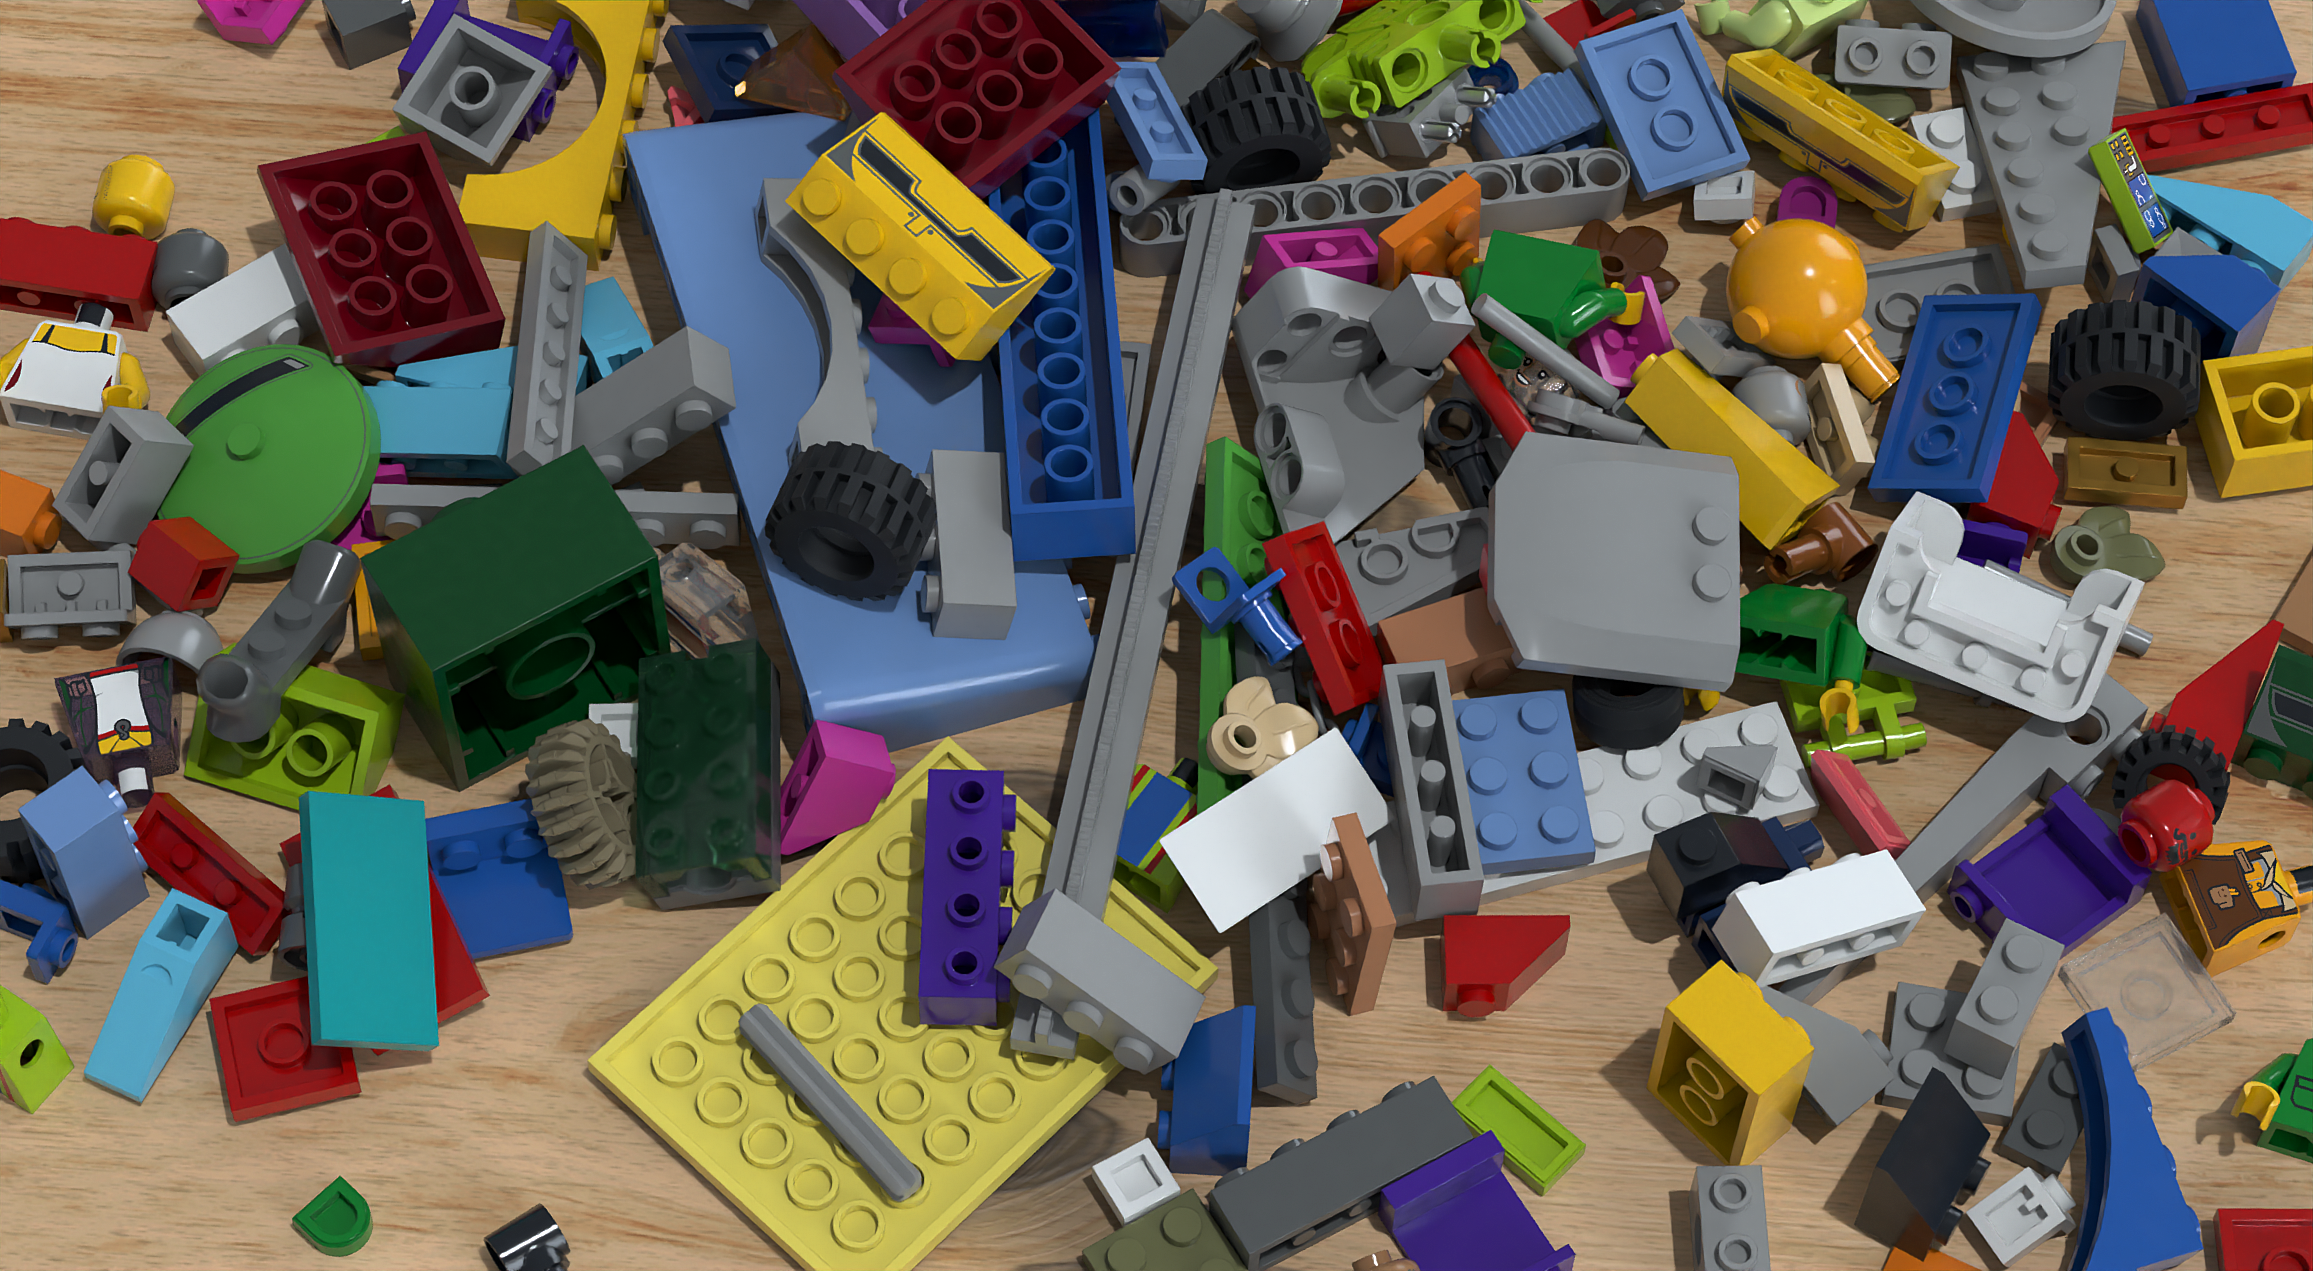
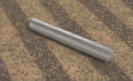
M756 1004L740 1017L738 1021L740 1033L894 1201L902 1202L919 1189L922 1184V1177L918 1169L767 1005Z

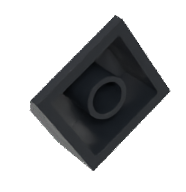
M1932 1067L1877 1162L1854 1223L1860 1229L1924 1262L1935 1241L1947 1246L1964 1213L1955 1207L1963 1191L1973 1197L1975 1196L1992 1163L1982 1158L1991 1135L1945 1073Z

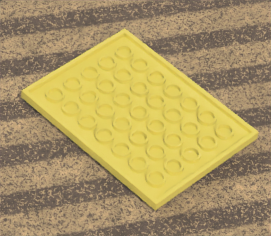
M949 736L894 784L890 795L886 799L880 800L869 822L838 834L781 886L780 891H775L587 1060L589 1071L806 1271H911L1125 1068L1124 1065L1115 1059L1112 1051L1091 1036L1079 1033L1074 1060L1011 1049L1010 1036L1020 996V991L1014 987L1012 980L1010 983V1003L997 1002V1026L920 1024L918 994L928 769L987 770ZM1004 784L1005 794L1016 795ZM1017 795L1016 832H1004L1003 850L1015 851L1014 888H1002L1001 907H1013L1012 929L1023 907L1042 896L1057 830ZM1113 878L1103 923L1201 994L1204 993L1218 979V967ZM1000 945V946H999V955H1000V953H1001V951H1002L1004 945ZM759 1003L767 1005L921 1173L922 1184L914 1194H911L909 1198L902 1202L894 1201L740 1033L738 1021L745 1012Z

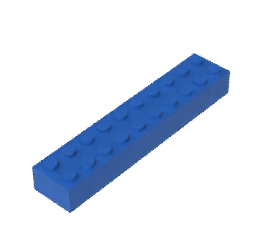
M1097 108L988 194L989 208L1056 268L998 340L1013 562L1136 554L1134 492L1099 108Z

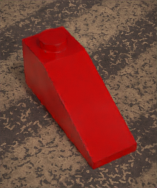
M2273 619L2176 694L2168 716L2155 712L2148 730L2154 728L2156 733H2160L2164 725H2176L2175 732L2183 734L2186 727L2197 730L2196 739L2203 741L2206 736L2215 743L2214 753L2216 755L2221 752L2223 753L2227 761L2224 769L2227 772L2284 623ZM2166 764L2150 772L2151 775L2164 780L2175 779L2188 785L2191 789L2195 788L2192 776L2180 766Z

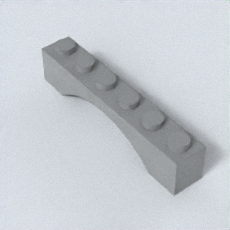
M763 178L754 214L760 259L768 269L783 281L801 304L814 329L822 358V388L814 404L797 424L788 456L789 468L800 451L806 452L808 446L816 443L826 446L828 441H840L848 446H851L852 443L864 445L868 450L883 453L881 447L873 446L872 433L875 432L877 424V407L875 398L866 397L864 384L868 382L869 354L867 348H859L857 338L862 326V307L859 299L851 298L850 286L854 282L855 266L785 202L803 178Z

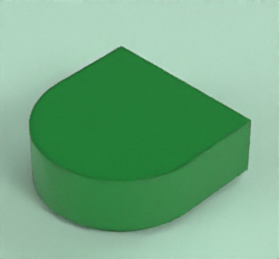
M341 1176L335 1179L292 1218L294 1227L316 1249L334 1257L348 1256L360 1250L368 1242L373 1230V1219L366 1200Z

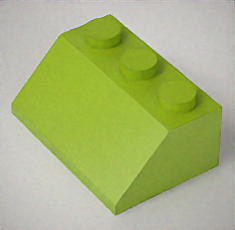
M237 643L231 644L213 656L220 653L229 654ZM306 665L281 696L280 717L266 734L250 742H231L214 736L208 730L206 724L208 704L199 695L184 775L299 810V797L307 791L369 796L376 791L394 752L406 694Z

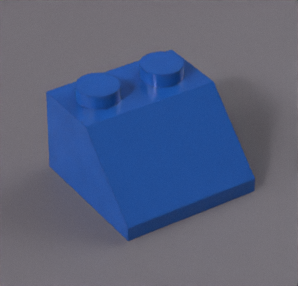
M2235 255L2150 256L2142 265L2130 302H2151L2153 306L2168 307L2175 310V315L2188 318L2192 322V327L2198 329L2200 334L2202 363L2203 360L2257 353L2281 288L2271 282L2270 278L2263 271L2250 267Z
M1242 1005L1193 1023L1178 1058L1162 1066L1161 1090L1173 1091L1172 1111H1159L1157 1149L1170 1150V1173L1224 1176L1237 1168H1247L1256 1006Z

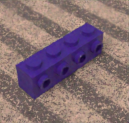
M928 769L918 994L920 1024L997 1026V1002L1010 1003L1011 979L994 968L999 957V946L1005 945L1013 925V907H1001L1002 888H1014L1015 851L1003 850L1004 832H1016L1017 797L1014 794H1005L1004 771Z

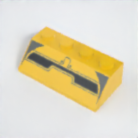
M1772 48L1731 54L1726 63L1721 95L1740 135L1755 142H1762L1763 139L1781 150L1778 157L1783 162L1799 171L1808 172L1811 169L1827 179L1826 183L1831 185L1838 197L1849 202H1855L1858 199L1875 210L1872 214L1873 218L1893 231L1903 232L1904 229L1910 231L1925 227L1957 174L1960 168L1958 165Z
M884 112L877 114L823 153L785 200L790 207L957 360L982 361L1056 270L1053 265Z

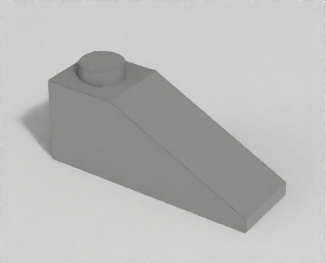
M1768 986L1760 988L1764 1000L1782 1018L1788 1016L1803 1027L1809 1036L1811 1045L1815 1048L1801 1094L1826 1125L1838 1126L1897 1078L1886 1065L1893 1059L1892 1054L1870 1029L1861 1034L1855 1026Z

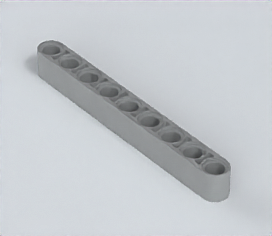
M1592 148L1232 191V202L1255 205V220L1245 266H1250L1254 263L1262 236L1268 234L1364 228L1378 247V234L1464 172L1468 173L1481 185L1479 238L1491 237L1494 229L1518 234L1584 226L1594 219L1610 222L1619 217L1625 207L1630 178V164L1627 158L1619 151L1611 148ZM1219 193L1160 199L1137 215L1129 216L1122 214L1120 217L1119 260L1122 267L1129 274L1137 277L1150 278L1180 274L1197 196L1218 199ZM1255 225H1264L1266 227H1256ZM1139 239H1150V240H1149V241H1141V240H1139Z

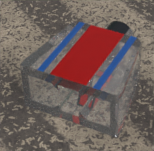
M690 542L681 543L667 554L659 548H653L659 560L670 643L700 674H703L706 679L719 677L722 680V676L726 675L727 669L749 666L763 655L745 584Z

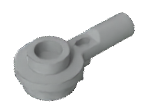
M1539 388L1535 402H1528L1526 410L1537 413L1534 425L1568 435L1571 424L1598 431L1605 440L1639 446L1644 437L1645 426L1602 414L1603 409L1562 394Z

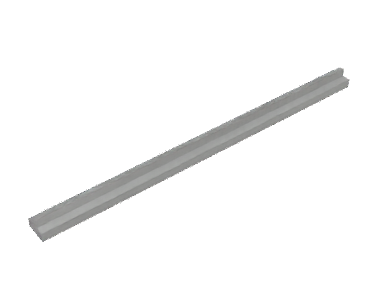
M1221 188L1218 199L1197 196L1133 484L1136 554L1117 556L1042 893L1043 896L1056 888L1102 922H1104L1118 849L1176 586L1172 582V576L1180 569L1255 220V205L1232 202V190ZM1020 992L1010 1036L1011 1049L1074 1060L1079 1032L1070 1028L1064 1022L1063 1016L1042 1001Z

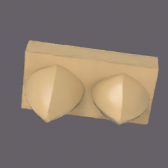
M1821 363L1804 382L1812 425L1811 431L1806 438L1815 464L1840 485L1833 495L1846 496L1861 478L1871 477L1876 463L1881 440L1865 434L1862 425L1871 417L1875 410V405L1871 404L1870 400L1859 391L1849 387L1841 364Z

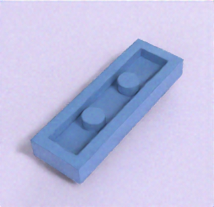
M1116 62L1122 69L1106 100L1147 179L1167 183L1178 180H1203L1208 160L1156 62Z

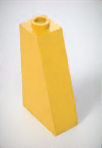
M1676 348L1659 357L1654 353L1650 354L1631 376L1630 381L1636 387L1624 402L1670 449L1732 458L1739 474V520L1770 551L1798 535L1806 521L1824 507L1840 487L1836 481L1680 349Z

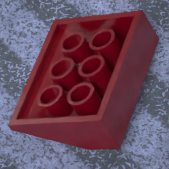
M927 0L836 69L832 78L862 125L880 112L886 113L982 200L1104 104L1122 68L1054 0Z
M426 131L258 165V177L334 363L398 368L399 365L499 349L506 318Z

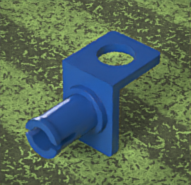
M1213 547L1172 576L1174 585L1212 634L1231 621L1234 625L1240 622L1267 657L1271 666L1288 656L1303 643L1269 600L1273 596L1271 590L1286 576L1282 568H1279L1249 589L1221 550ZM1212 571L1224 580L1227 593L1223 600L1211 601L1199 592L1196 583L1199 572Z

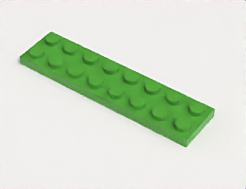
M1224 436L1206 444L1204 553L1213 547L1219 548L1249 589H1251L1268 577L1264 567V558L1267 555L1262 543L1283 535V531L1259 458ZM1203 571V596L1211 601L1223 600L1227 593L1224 580L1215 572ZM1274 587L1271 590L1273 596L1269 600L1284 619L1279 592ZM1232 621L1214 634L1202 622L1200 634V719L1197 744L1199 752L1198 793L1196 796L1197 815L1242 787V775H1229L1219 771L1209 760L1206 751L1208 731L1212 724L1224 715L1223 704L1225 695L1237 684L1234 624ZM1295 688V700L1298 706V692Z

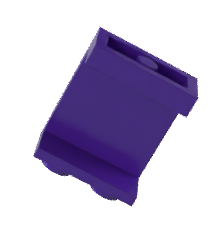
M435 0L397 68L402 93L453 14H456L552 68V74L511 136L530 142L539 124H545L551 118L556 103V92L562 80H569L577 67L579 49L574 46L571 22L560 18L549 40H545L471 17L468 0Z
M1492 1130L1381 1189L1378 1217L1405 1258L1414 1260L1419 1266L1420 1271H1572L1576 1254L1570 1245L1567 1244L1557 1251L1554 1250L1502 1173L1505 1149Z

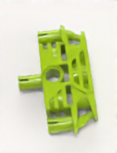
M1382 0L1337 29L1336 34L1316 46L1304 58L1301 72L1305 74V81H1309L1313 88L1323 118H1335L1343 113L1359 118L1370 117L1368 111L1374 114L1378 110L1380 103L1401 108L1466 64L1475 65L1480 68L1490 67L1488 61L1495 64L1501 54V41L1522 28L1526 20L1518 0ZM1526 0L1532 3L1543 2L1542 0Z

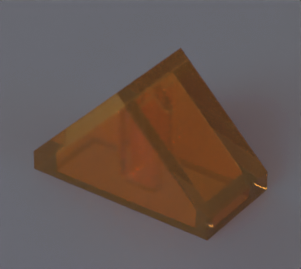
M812 22L754 60L735 86V97L836 120L845 121L852 111L849 103L832 78L834 71L845 62Z

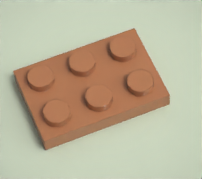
M1357 812L1332 818L1327 842L1320 846V872L1313 876V902L1307 905L1308 926L1311 935L1315 941L1323 940L1329 956L1326 959L1325 968L1330 989L1335 996L1342 994L1350 1016L1374 1010L1397 924Z

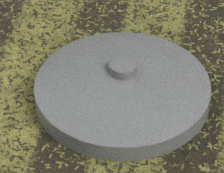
M2117 0L1910 1L1934 23L1968 42L2001 53L2040 58L2072 54L2096 42L2106 30Z

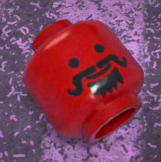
M2175 779L2164 780L2130 799L2122 808L2121 824L2118 826L2119 841L2127 856L2136 865L2149 867L2157 872H2169L2203 853L2212 844L2214 833L2212 821L2215 818V811L2211 801L2201 790L2197 788L2191 789L2188 785Z

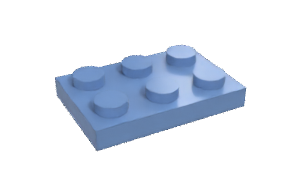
M1682 9L1578 42L1574 53L1619 152L1627 158L1630 164V176L1642 202L1744 169L1751 158Z
M1555 689L1452 700L1483 875L1594 863L1596 849L1565 690Z

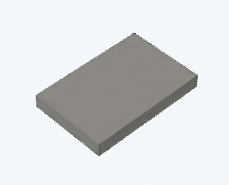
M1999 243L1864 265L1868 281V296L1862 318L1874 330L1870 336L1878 343L1876 347L1898 371H1902L1925 295L2016 294Z

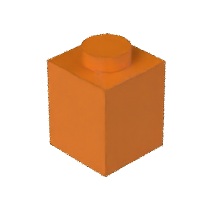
M0 470V555L7 558V555L41 554L44 549H50L55 544L62 527L60 513L52 506L55 500L52 489Z

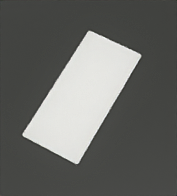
M1333 728L1160 839V843L1217 931L1222 933L1320 869V846L1327 842L1333 817L1357 812L1363 832L1367 838L1395 820V816L1337 728Z

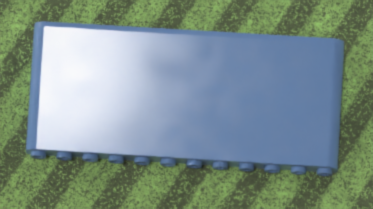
M850 106L622 134L630 195L644 236L649 234L651 236L680 327L682 329L685 326H689L729 348L736 408L714 421L712 425L734 492L739 494L740 511L800 691L802 721L807 735L815 720L826 721L884 736L888 753L1086 699L1100 634L1091 636L1085 620L1091 618L1085 590L1081 583L1072 585L1067 572L1068 569H1072V558L1014 562L1017 608L1006 640L933 637L931 612H922L921 585L924 575H928L927 561L919 560L908 585L904 586L902 592L896 596L886 595L885 600L872 601L868 598H863V601H856L842 595H831L826 593L825 590L815 585L811 586L801 580V576L790 572L782 564L783 559L774 555L769 546L771 540L765 536L766 518L790 469L788 456L797 424L814 404L822 388V358L814 329L801 304L783 281L761 262L754 214L763 178H803L823 153L843 140L853 111ZM855 267L854 282L850 286L851 298L859 299L862 307V326L860 334L857 335L859 348H867L869 354L868 382L864 384L866 397L875 398L877 407V424L875 432L872 433L873 446L881 447L883 453L890 456L889 459L896 463H902L909 468L914 478L917 473H925L932 449L1004 453L1008 491L1002 390L996 376L1000 375V362L996 345L992 347L982 361L956 359L952 367H940L930 345L875 343L868 326L884 292Z

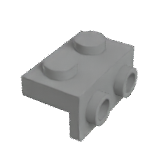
M1850 19L1845 21V25H1838L1830 36L1829 59H1835L1834 81L1837 84L1945 90L1949 86L1952 33L1936 31V26L1933 24L1905 23L1902 24V29L1879 28L1880 23L1874 20Z
M134 551L7 555L9 614H4V627L21 629V640L58 639V628L82 627L83 637L120 636V625L137 624L135 578L127 573L134 558Z

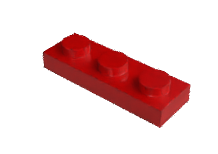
M155 792L133 826L138 836V841L133 844L139 850L146 863L175 889L227 912L237 943L252 956L266 955L280 934L282 919L291 915L283 907L285 892L170 793Z

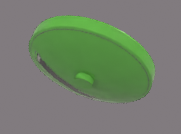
M274 344L252 348L228 357L195 380L179 397L166 417L194 447L158 508L157 514L160 520L190 516L233 549L240 556L232 573L259 574L276 571L296 564L305 543L312 540H321L328 543L333 541L353 520L370 492L378 469L381 452L380 424L370 396L359 381L344 366L334 363L332 357L313 348L291 344Z

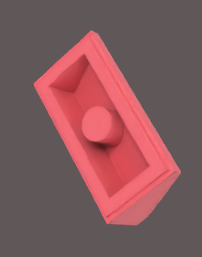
M1819 749L1811 755V780L1815 789L1862 855L1865 856L1887 849L1895 861L1908 848L1911 842L1848 755Z

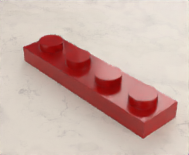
M2313 83L2113 117L2111 134L2123 128L2126 129L2146 173L2313 144Z

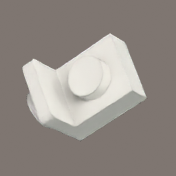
M2029 1166L1966 1212L2000 1261L2008 1268L2058 1231L2062 1230L2068 1234L2078 1227L2067 1212L2076 1206V1203L2053 1173L2043 1179L2040 1174Z

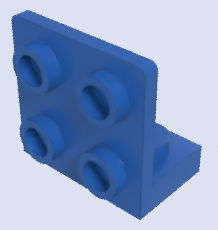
M531 798L425 819L427 849L432 870L473 959L567 941L573 938L574 934L562 872L559 870L558 859L551 858L548 855V845L544 837L538 835L539 825L536 817L531 814L533 810Z

